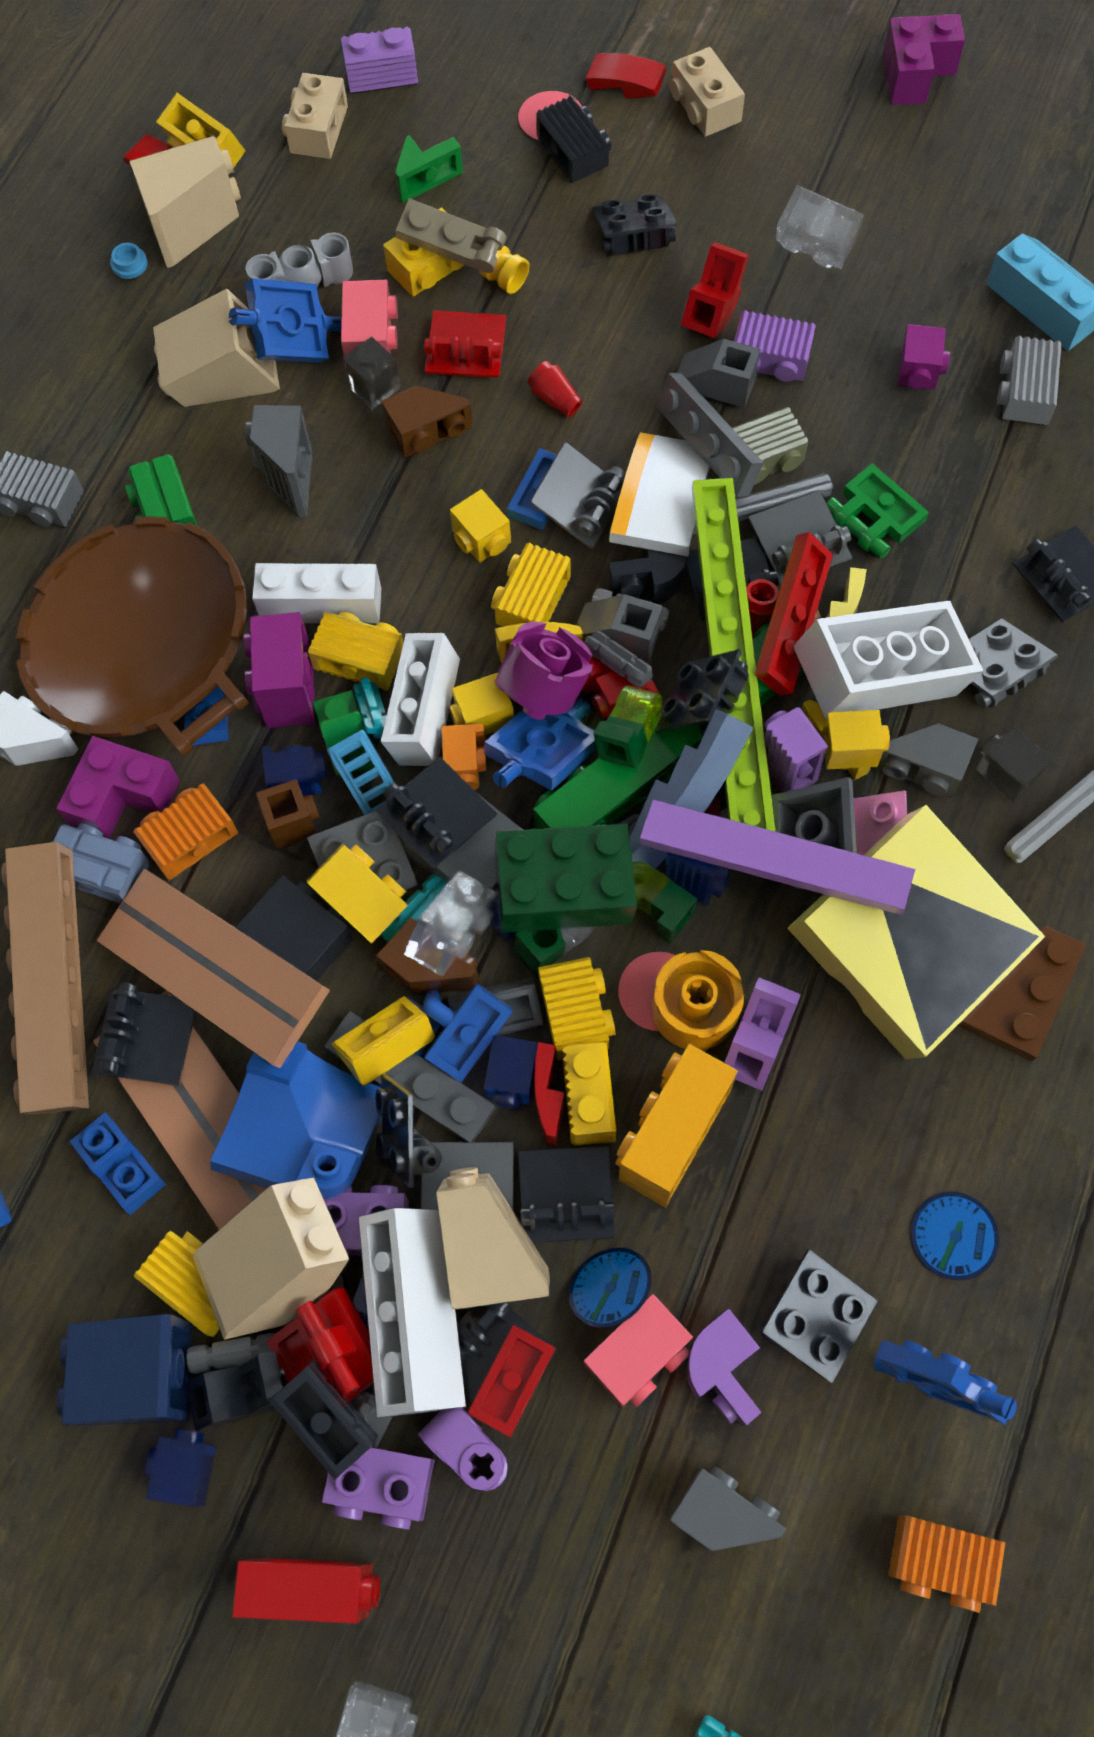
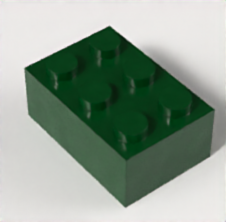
M628 824L496 831L494 853L501 933L632 924L637 909V898Z

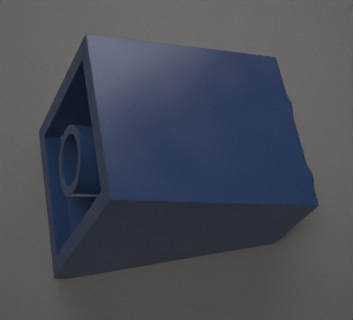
M172 1314L68 1324L67 1337H63L60 1345V1361L62 1366H66L65 1384L60 1386L57 1394V1411L59 1416H63L62 1425L96 1426L189 1421L190 1402L186 1383L191 1381V1372H189L186 1357L187 1349L192 1347L193 1324Z

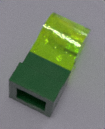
M625 686L622 689L606 722L600 721L593 733L600 759L635 768L659 719L662 708V697L660 694L631 686ZM614 745L623 746L625 753L616 751Z
M632 862L637 909H642L657 920V935L671 944L696 913L697 898L644 862Z

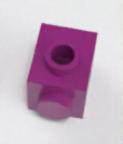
M907 325L901 346L897 385L914 389L935 390L939 375H946L949 366L950 351H944L946 328Z

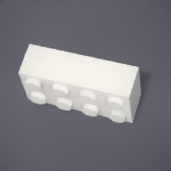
M950 601L817 619L793 646L825 719L828 712L879 710L957 696L984 671Z

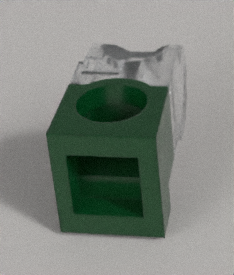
M597 927L521 931L515 935L513 951L533 975L539 979L538 967L552 965L573 947L586 940Z

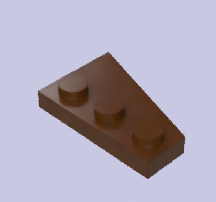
M1048 926L1041 930L1045 937L958 1024V1026L1032 1062L1040 1052L1086 948V944Z

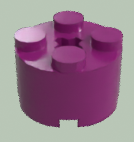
M529 622L518 628L498 670L495 684L501 691L506 692L514 701L522 705L524 712L528 716L541 720L546 715H559L571 710L592 671L593 665L589 663L592 654L585 643L571 632L559 627L557 633L544 629L547 623Z

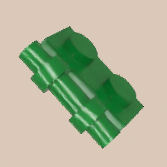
M873 463L845 485L843 495L850 501L843 505L835 497H832L826 503L836 525L840 527L847 526L850 533L858 539L857 545L865 552H873L879 559H883L891 550V547L882 540L886 534L899 544L927 520L929 514L925 508ZM863 512L874 524L868 527L856 516Z

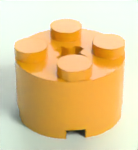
M700 950V952L687 954L684 952L675 955L667 961L657 976L651 1005V1016L660 1033L678 1047L686 1049L688 1044H691L703 1052L727 1039L736 1026L744 1004L742 980L738 970L725 957L712 951ZM699 996L705 1000L704 1004L698 1003L697 1005L690 1001V999L696 1000Z

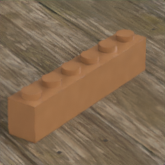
M58 842L5 849L6 862L2 865L1 873L3 883L8 891V905L4 908V921L7 929L10 931L11 946L6 953V962L10 973H12L13 991L9 995V1009L15 1018V1035L11 1040V1051L13 1058L17 1061L18 1079L14 1083V1099L20 1108V1113L41 1115L88 1109L89 1099L73 850Z

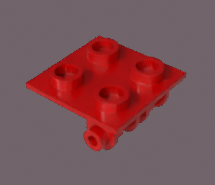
M433 310L430 337L425 338L424 350L425 354H427L425 373L499 378L507 315Z

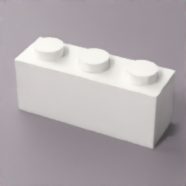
M256 563L252 599L259 616L300 612L303 623H320L325 612L336 615L339 612H348L357 616L363 623H379L382 589L376 564Z
M406 633L381 738V743L399 766H429L439 758L442 746V726H446L449 705L453 695L452 688L455 685L460 662L459 656L444 633Z

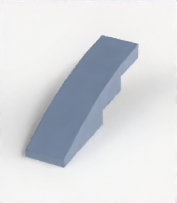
M715 709L698 749L685 745L668 784L655 780L630 836L632 863L654 871L670 854V852L640 845V836L652 800L704 813L734 767L753 727L727 713Z

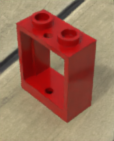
M260 1557L238 1561L233 1617L358 1623L369 1617L372 1607H378L380 1575H372L373 1563Z

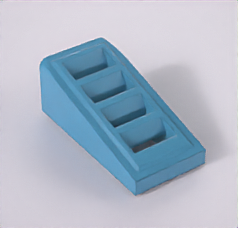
M364 730L358 731L327 749L329 756L364 815L376 811L385 803L383 802L372 809L368 803L370 800L383 794L395 782ZM363 746L366 753L346 764L342 757ZM372 761L375 768L354 779L351 772ZM381 776L384 781L382 784L364 794L359 787Z

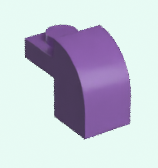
M758 978L725 1060V1064L738 1070L735 1080L763 1090L801 994Z
M730 1309L709 1324L696 1338L691 1346L690 1355L687 1358L686 1371L689 1386L696 1399H699L712 1388L718 1395L712 1401L721 1415L729 1424L737 1420L744 1427L761 1414V1411L730 1372L760 1347Z

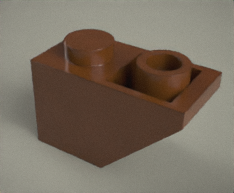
M414 386L381 401L386 426L405 458L417 452H424L450 437H458L466 430L473 428L471 404L464 397Z
M412 917L376 955L381 969L413 995L425 994L429 990H436L439 993L471 990L476 983L480 984L478 971L475 969L478 964L469 954L460 948L454 952L443 943L445 940L444 936L433 925L425 922L422 926Z

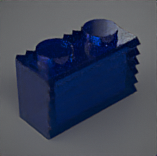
M667 852L663 887H665L666 882L672 880L696 897L697 903L701 902L704 907L709 905L713 896L721 898L729 882L731 869Z

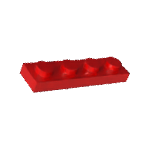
M810 532L796 535L754 674L779 696L793 694L801 667L793 646L814 622L833 554Z

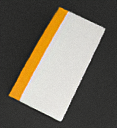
M640 432L619 496L610 530L609 542L683 556L689 555L693 533H695L696 529L692 482L693 480H708L710 466L686 440Z

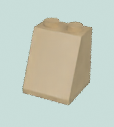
M215 136L130 161L167 268L176 265L239 217L235 201L241 199L235 178H229L228 174L234 172L233 165L227 149L220 151Z
M228 289L153 327L155 337L154 352L159 369V386L167 396L173 397L184 407L271 393L280 389L276 361L258 360L251 327L230 324L229 320L232 318H229V311L231 308L246 310L248 308Z
M477 1167L450 1171V1177L443 1179L436 1193L452 1310L549 1296V1268L490 1173L478 1174Z
M314 1178L271 1185L193 1254V1259L224 1340L288 1325L298 1317L295 1310L299 1306L311 1300L315 1304L327 1294L349 1260Z

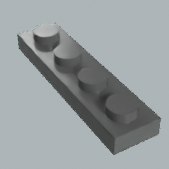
M669 373L656 407L720 479L733 478L736 497L749 496L764 462L681 373Z
M350 1011L324 1046L326 1051L343 1061L334 1050L332 1043L365 1022V1020ZM415 1053L384 1073L412 1094L414 1109L464 1142H474L496 1110L493 1103ZM381 1076L373 1080L379 1086H381Z

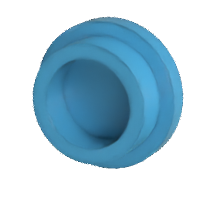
M122 243L113 249L110 265L114 274L118 277L132 279L140 276L146 270L148 261L145 253L137 245Z

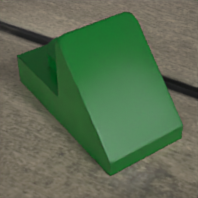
M410 135L406 137L395 172L398 195L402 203L463 173L461 146L454 137L434 145L424 152L421 151Z
M352 690L313 702L327 749L360 730L365 731ZM361 746L342 758L347 764L366 753V751ZM331 759L336 778H342ZM370 761L352 771L351 774L375 768V766Z

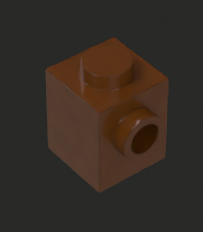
M297 779L256 793L268 830L277 849L317 834L312 820L320 818L312 794L303 796Z

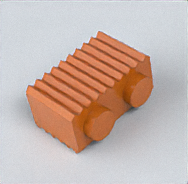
M200 784L197 789L188 788L182 791L176 797L175 803H172L169 808H164L162 812L150 813L140 822V827L135 828L133 831L168 881L238 834L233 821L205 784Z
M899 1515L888 1576L901 1580L900 1591L930 1599L931 1589H936L951 1594L950 1605L980 1613L981 1603L996 1606L1005 1542L911 1516Z

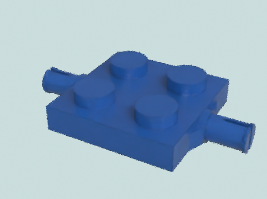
M252 278L244 283L249 309L231 308L229 318L232 319L229 322L234 326L243 325L251 327L258 360L322 363L329 359L326 344L327 331L342 333V316L335 317L324 314L319 303L316 284Z
M579 699L568 712L559 715H546L541 720L528 716L524 710L519 712L485 741V755L504 765L493 774L494 782L498 786L501 784V788H506L517 776L523 775L553 790L597 750L593 736L595 730L585 726L580 721L591 712L590 705L586 701L583 703V699Z
M882 1340L873 1361L874 1369L877 1372L893 1376L902 1383L908 1382L931 1398L1006 1425L1007 1420L1015 1415L1017 1409L1016 1400L1012 1399V1397L996 1393L998 1387L989 1380L976 1374H969L971 1366L963 1360L947 1353H942L940 1359L932 1357V1352L909 1340H905L903 1346Z

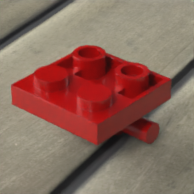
M344 1287L332 1290L315 1304L311 1300L299 1306L295 1310L298 1317L266 1341L271 1352H276L278 1364L283 1368L288 1383L315 1359L321 1370H324L328 1375L326 1381H333L342 1398L346 1397L349 1401L374 1384L370 1334Z

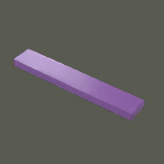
M652 800L640 836V845L899 915L904 913L915 873L914 868L657 800Z

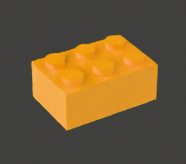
M688 1044L682 1056L675 1052L662 1074L664 1078L660 1087L663 1090L660 1095L652 1091L639 1114L641 1118L638 1126L641 1127L639 1132L635 1134L629 1131L616 1154L618 1159L615 1163L620 1166L618 1181L666 1208L729 1096L738 1070L691 1044Z

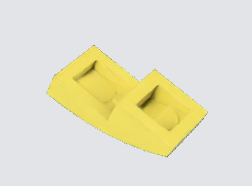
M850 567L844 588L843 602L831 601L826 618L856 614L867 569Z

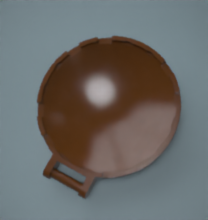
M166 517L135 518V523L118 528L110 524L92 532L65 550L46 569L34 586L38 592L32 600L29 610H22L16 639L20 642V659L16 661L21 681L28 695L39 709L52 720L69 730L95 737H124L160 727L172 744L185 757L194 749L192 744L236 708L240 711L249 704L248 700L225 674L237 652L245 627L247 604L244 582L240 570L225 547L210 533L192 523L187 522L185 525L169 522ZM219 686L226 695L184 730L180 731L174 722Z

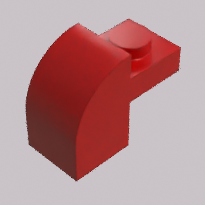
M716 242L710 245L701 280L690 290L681 326L712 338L718 336L725 329L742 291L740 284L749 254Z

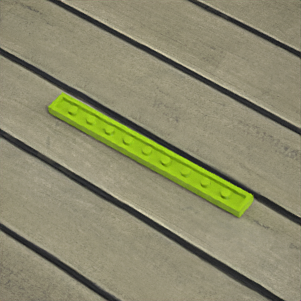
M733 478L693 480L692 498L710 656L740 649L742 653L739 660L747 664V672L749 674L738 701L733 703L735 708L729 714L753 727L734 767L724 781L728 819L776 832L757 676L754 675L756 665Z

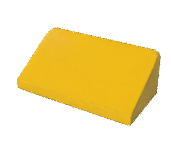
M404 996L334 1041L332 1046L355 1078L364 1086L435 1039V1034L427 1015Z

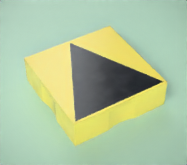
M927 805L905 815L865 854L868 857L915 869L903 915L823 894L788 927L789 931L825 971L841 982L852 993L861 1006L863 1013L905 1059L926 1057L1045 937Z

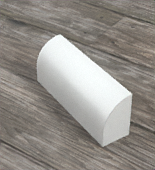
M393 1208L359 1217L377 1417L465 1407L455 1309L452 1310L439 1210Z

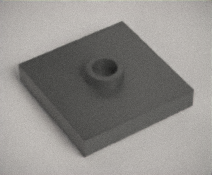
M430 1142L440 1150L442 1161L435 1171L422 1174L421 1209L439 1210L436 1192L443 1179L450 1177V1171L477 1167L478 1174L490 1173L513 1210V1142Z

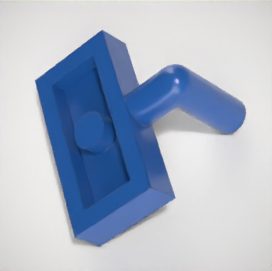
M478 983L473 986L455 1012L441 1003V994L438 991H427L424 995L423 1010L426 1015L444 1026V1028L426 1051L425 1059L461 1083L513 1012L512 1007Z

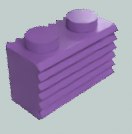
M407 26L404 29L400 27L390 28L388 30L385 29L383 32L378 30L377 33L371 32L370 34L355 33L349 37L343 36L341 38L350 93L418 83L411 30Z
M747 310L741 312L734 342L761 349L758 373L773 375L784 382L793 380L804 381L816 325L813 322L808 324L806 321H793L791 318L786 320L784 317L778 318L776 315L771 317L769 314L763 315L761 312L756 314L754 311L749 313Z
M800 707L788 713L785 710L777 712L765 723L767 730L764 740L769 778L773 779L772 784L777 785V791L780 792L808 787L818 780L821 767L823 766L822 763L825 759L824 756L827 755L826 752L829 747Z

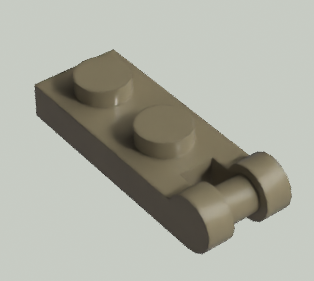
M410 198L396 228L397 239L485 273L493 272L498 261L496 253L502 250L507 239L505 233L498 228L482 227ZM474 243L482 245V250L472 249Z

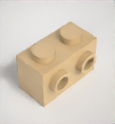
M711 47L673 62L672 79L669 83L671 94L676 101H680L687 111L690 122L693 125L696 124L705 137L742 122L745 93Z
M302 73L298 87H294L292 90L289 114H285L282 120V134L284 137H287L290 153L331 159L348 108L343 78Z

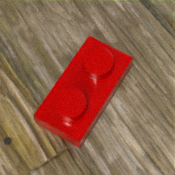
M513 1325L468 1414L511 1438L556 1348Z

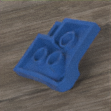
M301 1042L295 1044L281 1068L270 1064L254 1052L246 1066L247 1073L230 1119L210 1160L211 1170L264 1188H269L275 1184L314 1178L323 1200L345 1192L353 1183L381 1123L382 1116L378 1115L375 1104L376 1090L381 1087L371 1083L363 1086L354 1076L332 1066L308 1051L307 1044Z

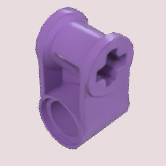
M463 1407L440 1410L418 1433L424 1443L473 1489L484 1491L496 1489L507 1477L508 1464L503 1452L482 1431V1427ZM478 1456L486 1459L491 1456L494 1458L490 1465L491 1470L494 1472L492 1478L480 1476L476 1479L474 1474L477 1472L478 1466L474 1461Z

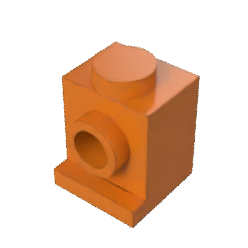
M484 725L442 726L443 760L473 790H476L480 787L479 772L487 771L486 755L484 753Z

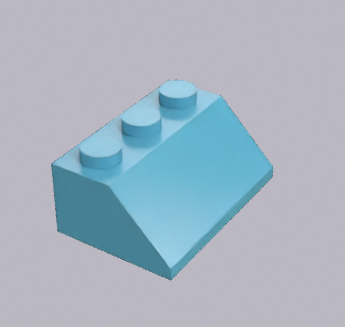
M1022 233L996 253L986 285L1053 340H1059L1064 349L1069 351L1094 331V284L1043 243Z

